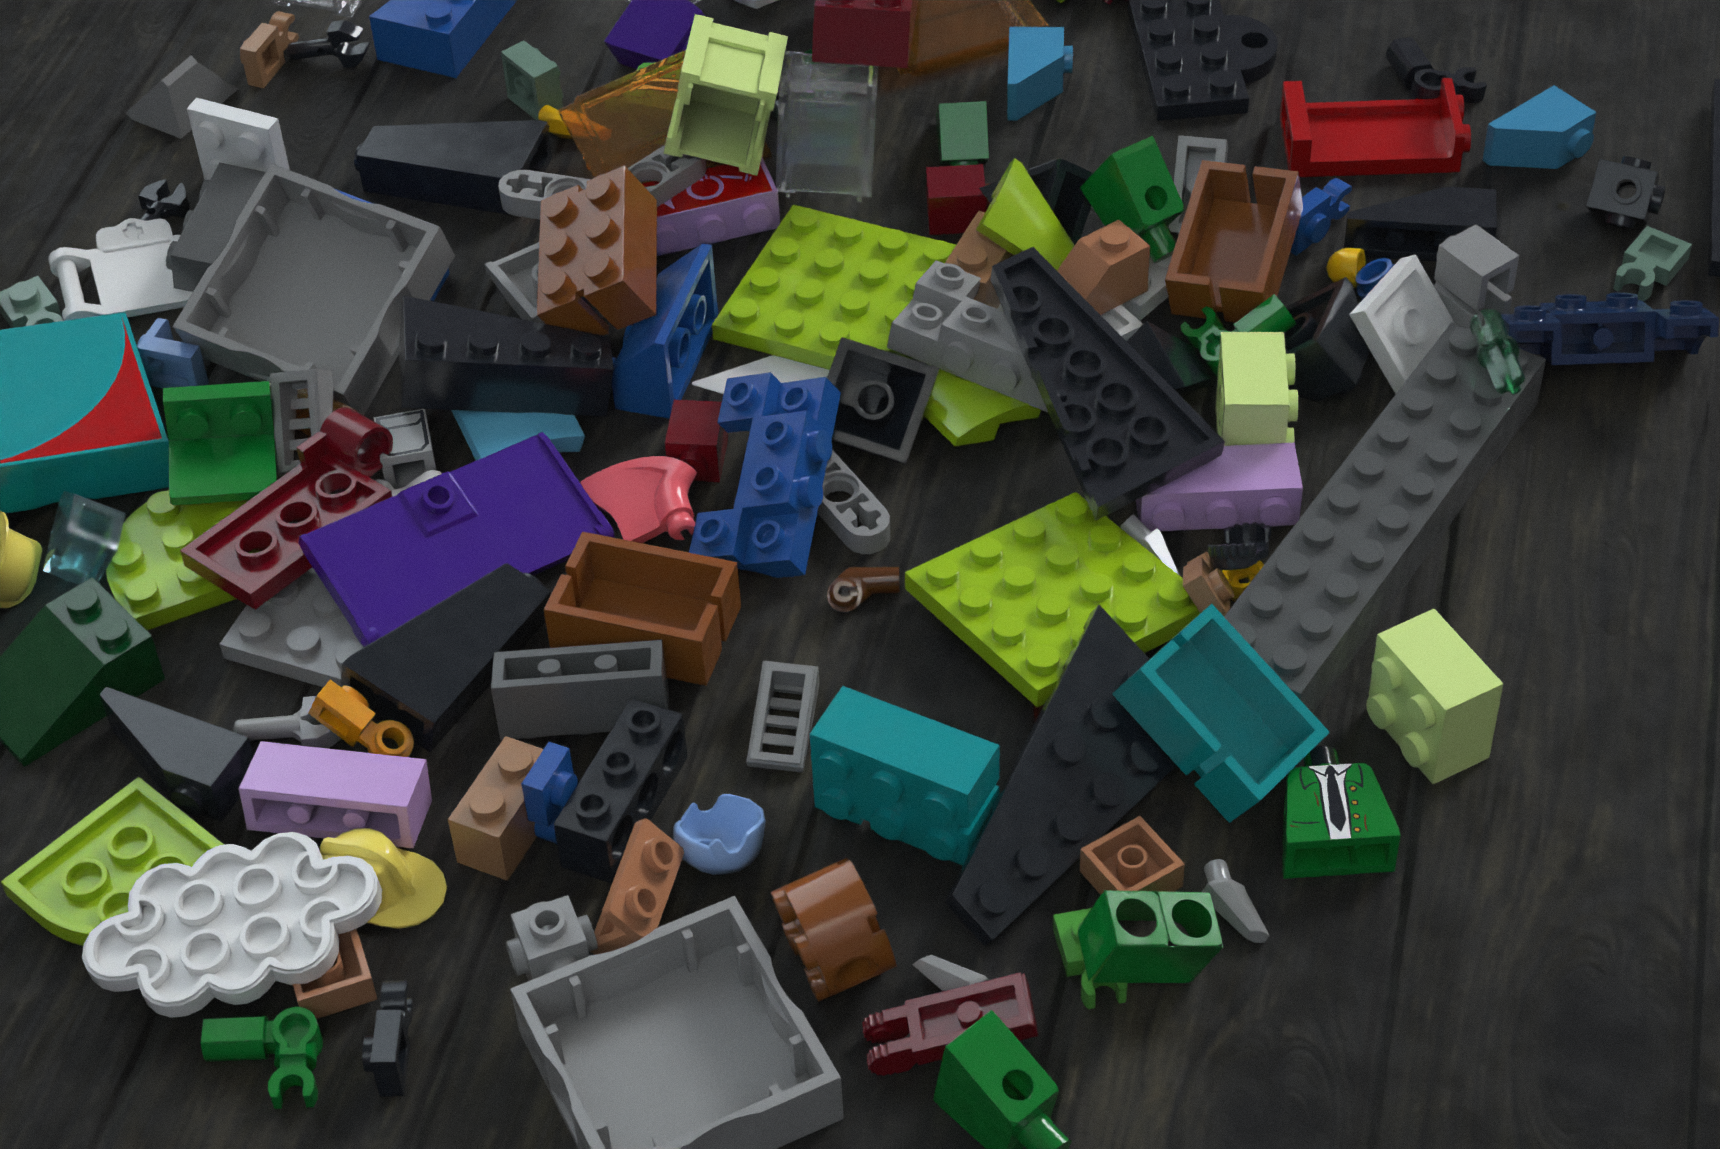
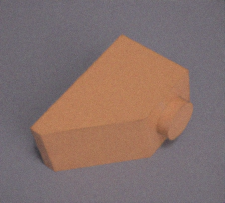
M1117 220L1080 238L1057 271L1102 315L1148 291L1150 245L1123 222Z

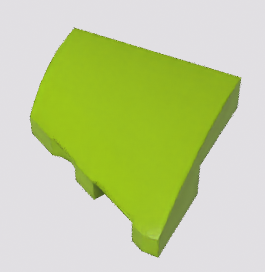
M1014 158L991 196L993 200L976 230L1013 255L1034 247L1058 270L1075 245L1023 164Z

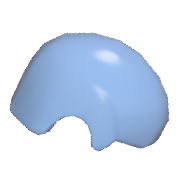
M732 794L720 795L714 806L706 811L699 810L697 804L692 803L681 820L674 824L673 840L683 847L684 855L682 859L701 872L713 875L738 872L755 860L762 847L766 823L764 810L750 799Z

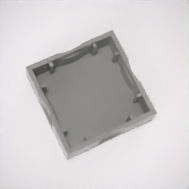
M270 164L236 220L235 228L226 247L213 264L207 268L172 327L184 343L200 346L203 359L261 382H270V373L316 368L332 370V410L335 411L336 409L347 407L364 416L399 355L403 296L430 301L455 255L440 226L381 204L366 203L349 198L336 191L330 185ZM308 388L297 389V396L308 398Z
M735 896L660 926L640 940L625 947L602 954L590 955L510 989L519 1032L578 1149H777L844 1119L841 1077L802 1010L788 998L781 988L774 973L771 957Z

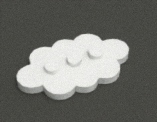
M295 832L278 833L264 839L252 851L234 844L219 845L205 852L192 867L179 863L159 865L145 872L136 880L129 893V912L102 921L94 928L83 945L82 959L90 977L101 988L114 992L131 991L140 988L148 1006L160 1015L171 1018L188 1016L201 1010L214 997L222 1002L233 1005L247 1004L259 999L270 989L275 981L289 985L307 984L324 975L333 966L339 954L338 934L349 932L365 925L376 914L382 902V888L373 867L366 861L353 856H339L323 860L317 844L307 835Z

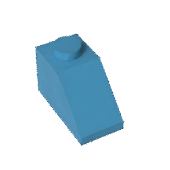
M1009 27L1007 120H1018L1063 92V73L1073 72V46H1064V27Z
M1554 85L1488 124L1483 162L1489 166L1558 169L1574 158L1583 156L1590 149L1594 140L1593 129L1596 111Z

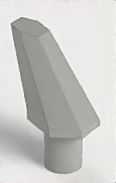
M1134 514L1131 515L1120 528L1180 576L1160 530L1156 528L1151 532Z
M1216 859L1208 862L1204 866L1208 883L1202 892H1210L1214 909L1246 939L1254 943L1266 942L1270 935L1250 900L1245 886L1231 879L1227 863L1224 860Z
M933 955L921 958L912 964L942 991L989 980L982 974Z

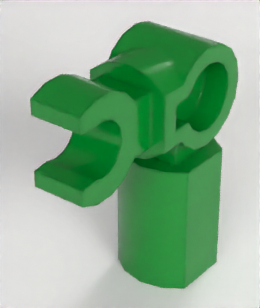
M1273 294L1234 323L1235 329L1231 332L1285 333L1295 326L1296 322L1283 303ZM1205 306L1201 309L1207 318L1205 324L1198 329H1192L1189 324L1184 322L1181 324V331L1191 345L1198 348L1204 361L1214 375L1218 377L1221 332L1229 331L1223 328V323L1213 309Z
M303 1007L287 1008L280 1012L274 1021H269L267 1016L203 1019L201 1048L205 1062L268 1059L269 1054H275L274 1065L277 1067V1070L268 1081V1092L274 1109H282L284 1092L293 1086L302 1087L306 1107L315 1106L318 1100V1088L311 1071L316 1068L317 1056L323 1047V1039L317 1019L310 1010Z

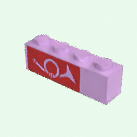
M761 158L758 175L740 172L739 167L728 164L708 168L700 180L658 206L657 256L695 248L702 243L712 244L777 229L780 224L778 190L763 158ZM650 181L642 183V185L644 187L655 186L660 182Z

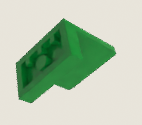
M269 381L163 388V405L169 440V497L172 505L250 500L277 481L273 409Z

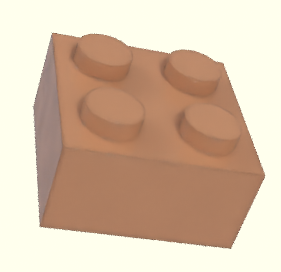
M1141 816L1080 849V872L1100 895L1104 890L1176 891L1183 887L1185 864Z
M357 928L338 934L339 954L333 966L324 975L307 984H293L299 1007L310 1010L316 1019L378 1000Z

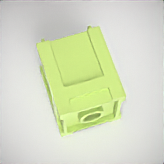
M695 14L663 154L682 158L683 154L736 166L739 167L740 172L758 175L769 117L774 109L788 36L769 32V36L713 23L714 18Z

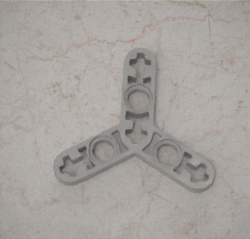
M664 145L628 169L641 183L645 181L660 182L655 186L645 187L657 200L658 207L700 180L707 170L706 159L683 154L682 158L663 154ZM532 170L511 171L499 181L501 205L508 214L540 220L541 200L576 185H579L584 190L586 189L587 181L590 179Z

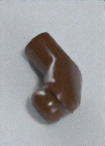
M899 567L847 568L829 586L827 591L829 604L837 611L848 612L856 609L872 594L900 593Z

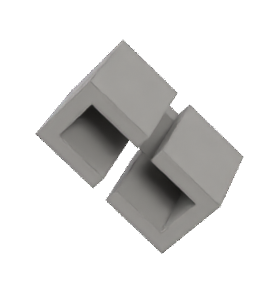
M1475 224L1456 236L1448 237L1439 245L1436 255L1437 262L1434 276L1436 283L1434 287L1455 324L1488 336V326L1499 324V314H1510L1512 297L1507 293L1514 290L1519 255Z

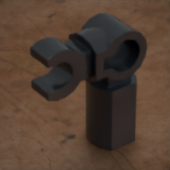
M1412 37L1394 39L1386 51V58L1407 90L1411 89L1409 99L1438 98L1442 78H1452L1456 95H1463L1464 102L1476 103L1483 100L1487 84L1485 82L1474 83L1477 72L1475 67H1462L1455 74H1451L1449 70L1440 72L1434 70Z

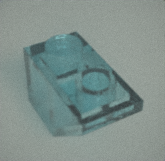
M64 491L59 500L43 571L79 585L91 577L99 582L118 551L125 513L74 493Z

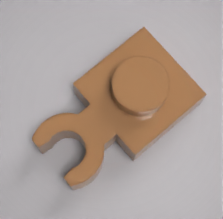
M280 11L274 13L269 24L261 23L242 44L240 60L244 65L248 85L264 88L284 65L283 51L289 43L297 42L299 39L298 33L288 31L290 24L295 20L293 14Z
M1208 552L1188 561L1187 565L1183 567V587L1199 612H1203L1210 604H1213L1225 616L1230 610V599L1234 597V593L1223 572L1219 568L1214 570Z

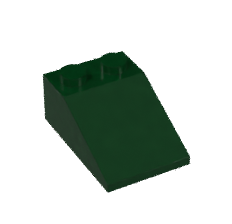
M93 577L46 604L0 656V742L23 767L107 716L100 698V693L105 687L137 697L165 680L152 635Z

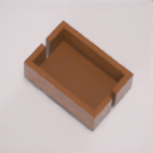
M1207 160L1201 161L1165 277L1172 314L1207 319L1201 309L1208 306L1213 309L1216 315L1217 312H1222L1226 322L1236 323L1273 294L1278 296L1303 210L1298 171L1255 166L1252 175L1257 204L1250 203L1251 199L1245 165Z
M624 165L588 180L584 190L579 185H576L541 200L537 316L548 325L603 336L609 334V325L581 297H585L617 330L655 316L657 200Z
M582 532L565 565L566 575L561 574L544 608L550 648L662 640L667 678L707 686L722 651L721 641L726 642L741 608L737 562Z

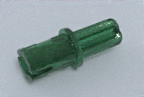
M1484 309L1481 313L1486 325L1482 326L1477 314L1472 317L1469 325L1479 346L1477 349L1478 361L1482 367L1488 369L1495 390L1499 394L1510 392L1512 395L1518 394L1521 391L1520 385L1526 379L1517 358L1519 356L1518 344L1514 338L1508 336L1501 313L1494 309Z

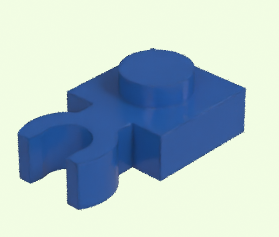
M1334 178L1326 184L1323 190L1315 187L1302 197L1303 210L1290 251L1292 254L1297 256L1311 244L1320 242L1327 234L1331 220L1333 218L1336 220L1341 219L1350 210V205L1341 200L1352 191L1351 185L1338 178Z
M552 742L547 743L521 785L528 820L535 822L534 832L536 837L557 844L554 823L577 787L578 779L573 773L570 749Z

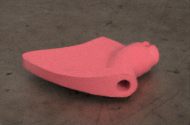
M667 456L636 458L612 465L580 482L596 507L606 512L616 521L623 540L644 543L665 531L675 540H685L681 531L687 529L691 535L694 532V513L688 499V492L697 472L690 465L679 459Z

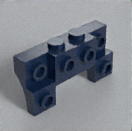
M1610 293L1606 295V301L1586 302L1587 297L1584 295L1563 294L1555 296V303H1540V306H1517L1514 308V314H1499V324L1488 326V337L1532 354H1540L1550 365L1654 362V352L1658 350H1685L1689 354H1698L1701 344L1707 336L1710 338L1718 337L1719 317L1708 309L1702 308L1703 303L1698 301H1673L1670 303V309H1652L1642 300H1638V295L1633 293Z

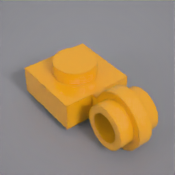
M330 679L317 694L308 714L352 747L359 742L368 749L369 753L401 757H409L411 754L414 740L407 726L395 720H386L376 724L372 721L376 713L368 708V701L357 690L346 685L340 687ZM382 738L395 740L398 748L390 749L386 747Z

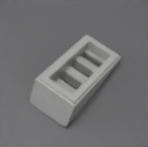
M316 368L270 373L278 477L284 476L300 464V460H294V450H297L296 447L307 439L295 440V430L311 428V436L320 431L323 422L332 413V370ZM308 388V398L297 399V389ZM309 408L310 418L296 419L297 409Z
M763 661L746 761L748 767L803 773L820 682L817 666ZM774 692L801 694L802 700L775 698L773 695ZM770 709L800 712L799 718L769 715ZM769 726L796 729L797 732L796 736L766 733V729ZM763 744L794 747L793 755L762 752Z

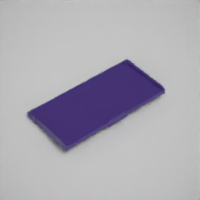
M541 432L456 470L444 472L402 490L391 498L319 529L299 536L298 543L364 648L506 563L522 573L534 576L567 561L582 532L615 538V534L605 516L593 503L551 440Z

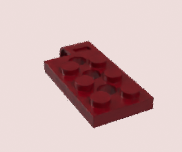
M342 407L336 409L325 419L320 431L296 447L300 460L299 465L180 550L184 566L256 610L312 568L298 543L299 536L393 497L389 488L370 478L383 467L380 455L383 452L389 454L392 451L393 437L391 432L350 408ZM347 489L341 493L329 494L334 490ZM292 520H294V521H297V522H299V523H289V522H291ZM253 549H254V550H257V551H261V552H257V553H248V552H250V551L253 550Z

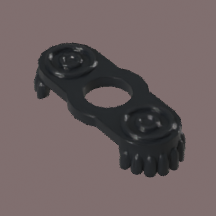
M1245 522L1242 525L1235 524L1234 527L1223 529L1226 544L1207 545L1208 554L1212 558V567L1219 568L1220 570L1246 569L1268 556L1269 540L1272 533L1271 527L1265 525V523L1258 524L1257 522L1251 524Z

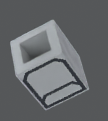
M425 409L374 417V422L388 429L393 437L392 451L389 454L383 452L380 455V461L383 465L384 479L394 489L405 487L424 472L430 470L437 471Z

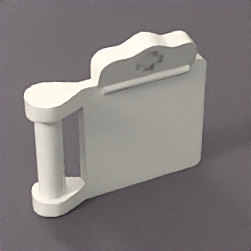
M129 218L117 226L100 229L96 234V249L84 250L63 247L51 252L48 258L50 269L59 278L65 308L62 311L63 321L126 312L127 317L184 308L193 292L174 288L172 270L166 267L169 245L172 241H178L181 235H173L169 223L164 219L144 221ZM90 266L101 305L89 304L84 301L78 273Z

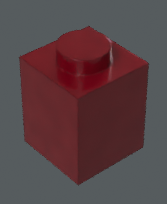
M983 164L926 167L929 235L964 233L978 211H987L991 203L979 189L988 185L985 184Z
M674 399L665 439L666 456L679 459L694 468L697 474L693 481L720 482L728 443V433L717 423L722 402Z

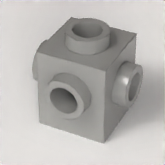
M568 895L549 902H539L525 910L511 914L515 939L506 941L507 951L516 976L526 973L528 981L589 956L590 951L598 949L587 914L580 917L576 916Z

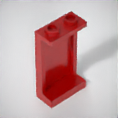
M1442 78L1440 95L1435 99L1316 103L1305 102L1302 81H1283L1280 123L1288 170L1298 171L1299 177L1460 172L1462 154L1470 152L1471 128L1469 124L1462 123L1464 119L1463 95H1456L1452 78Z

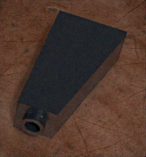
M541 120L373 126L364 143L359 144L355 151L354 166L356 171L360 173L364 192L511 215L502 208L498 187L499 181L511 171H546L552 160L548 123Z
M506 563L350 655L342 663L340 687L346 685L357 690L368 701V708L376 713V718L381 721L395 720L403 723L411 731L414 742L431 752L492 683L494 652L521 650L546 622L544 608L551 596V591L544 587L535 576L522 573Z

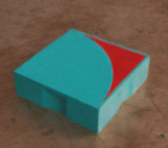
M126 312L0 330V511L7 514L37 509L65 500L100 499L169 487V441Z

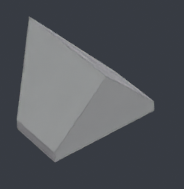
M191 55L125 113L134 121L181 139L192 130L187 108L196 98L222 104L238 88L198 63Z

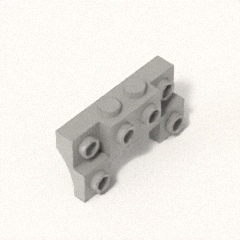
M936 260L916 282L911 302L892 322L887 348L1048 412L1005 312L974 300L978 294L981 278L965 272L957 265L944 264Z

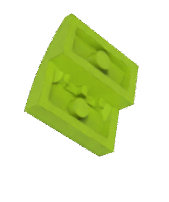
M939 369L924 417L954 446L992 441L995 439L1000 423L1038 418L1041 409Z

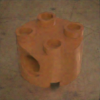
M847 858L770 892L783 921L781 925L794 955L800 956L805 966V969H803L805 976L818 1002L897 967L884 929H880L875 915L878 913L854 865Z

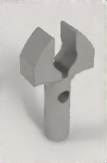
M316 696L303 697L302 708L293 715L240 719L235 721L233 732L247 736L249 741L294 737L301 742L302 746L328 749L341 739L323 724L317 725L320 722L308 714Z

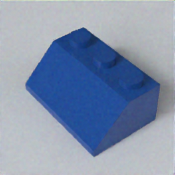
M702 243L660 272L656 278V315L634 323V325L627 326L623 337V347L618 357L612 358L614 370L611 387L615 409L670 419L674 399L682 400L713 333L712 323L718 316L712 245Z

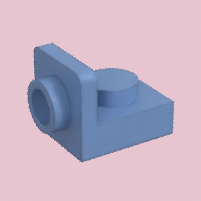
M157 318L147 333L143 334L137 343L150 386L170 388L208 385L209 382L200 346L174 341L169 321Z

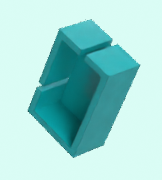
M1210 604L1112 693L1185 775L1193 770L1198 773L1201 778L1194 785L1229 823L1258 803L1330 733L1213 604Z
M845 686L841 687L810 732L814 803L816 808L823 810L835 819H846L861 825L863 820L869 821L871 830H874L883 838L889 840L897 839L925 850L936 859L950 860L963 866L973 844L978 841L991 815L990 811L999 795V786L996 783L999 780L1000 745Z

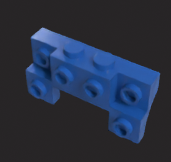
M771 372L727 378L717 423L727 433L750 431L734 509L697 513L689 553L737 562L738 569L762 573L775 578L805 575L818 507L823 500L822 486L827 461L832 455L831 441L841 392L827 377L781 383Z

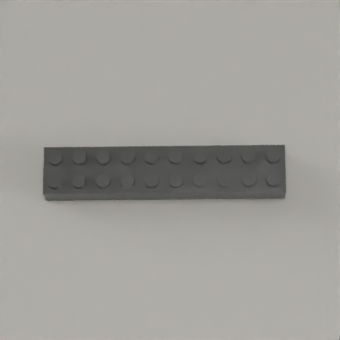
M1451 322L1224 616L1312 713L1315 712L1538 404L1545 358Z

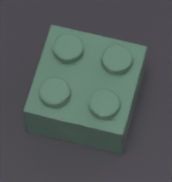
M524 40L501 52L507 97L535 120H539L538 114L544 105H550L557 110L563 109V92L560 88L559 80L560 69L554 61H550L537 48L532 47Z

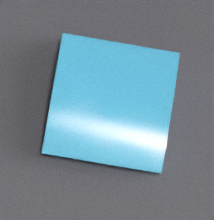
M451 410L476 461L541 432L551 440L558 452H580L585 438L574 415Z

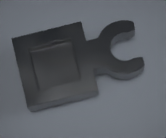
M408 980L383 981L380 1001L381 1010H377L374 1035H365L363 1041V1068L365 1072H373L380 1097L404 1096L410 1052L408 1029L413 1014L412 998L407 999Z

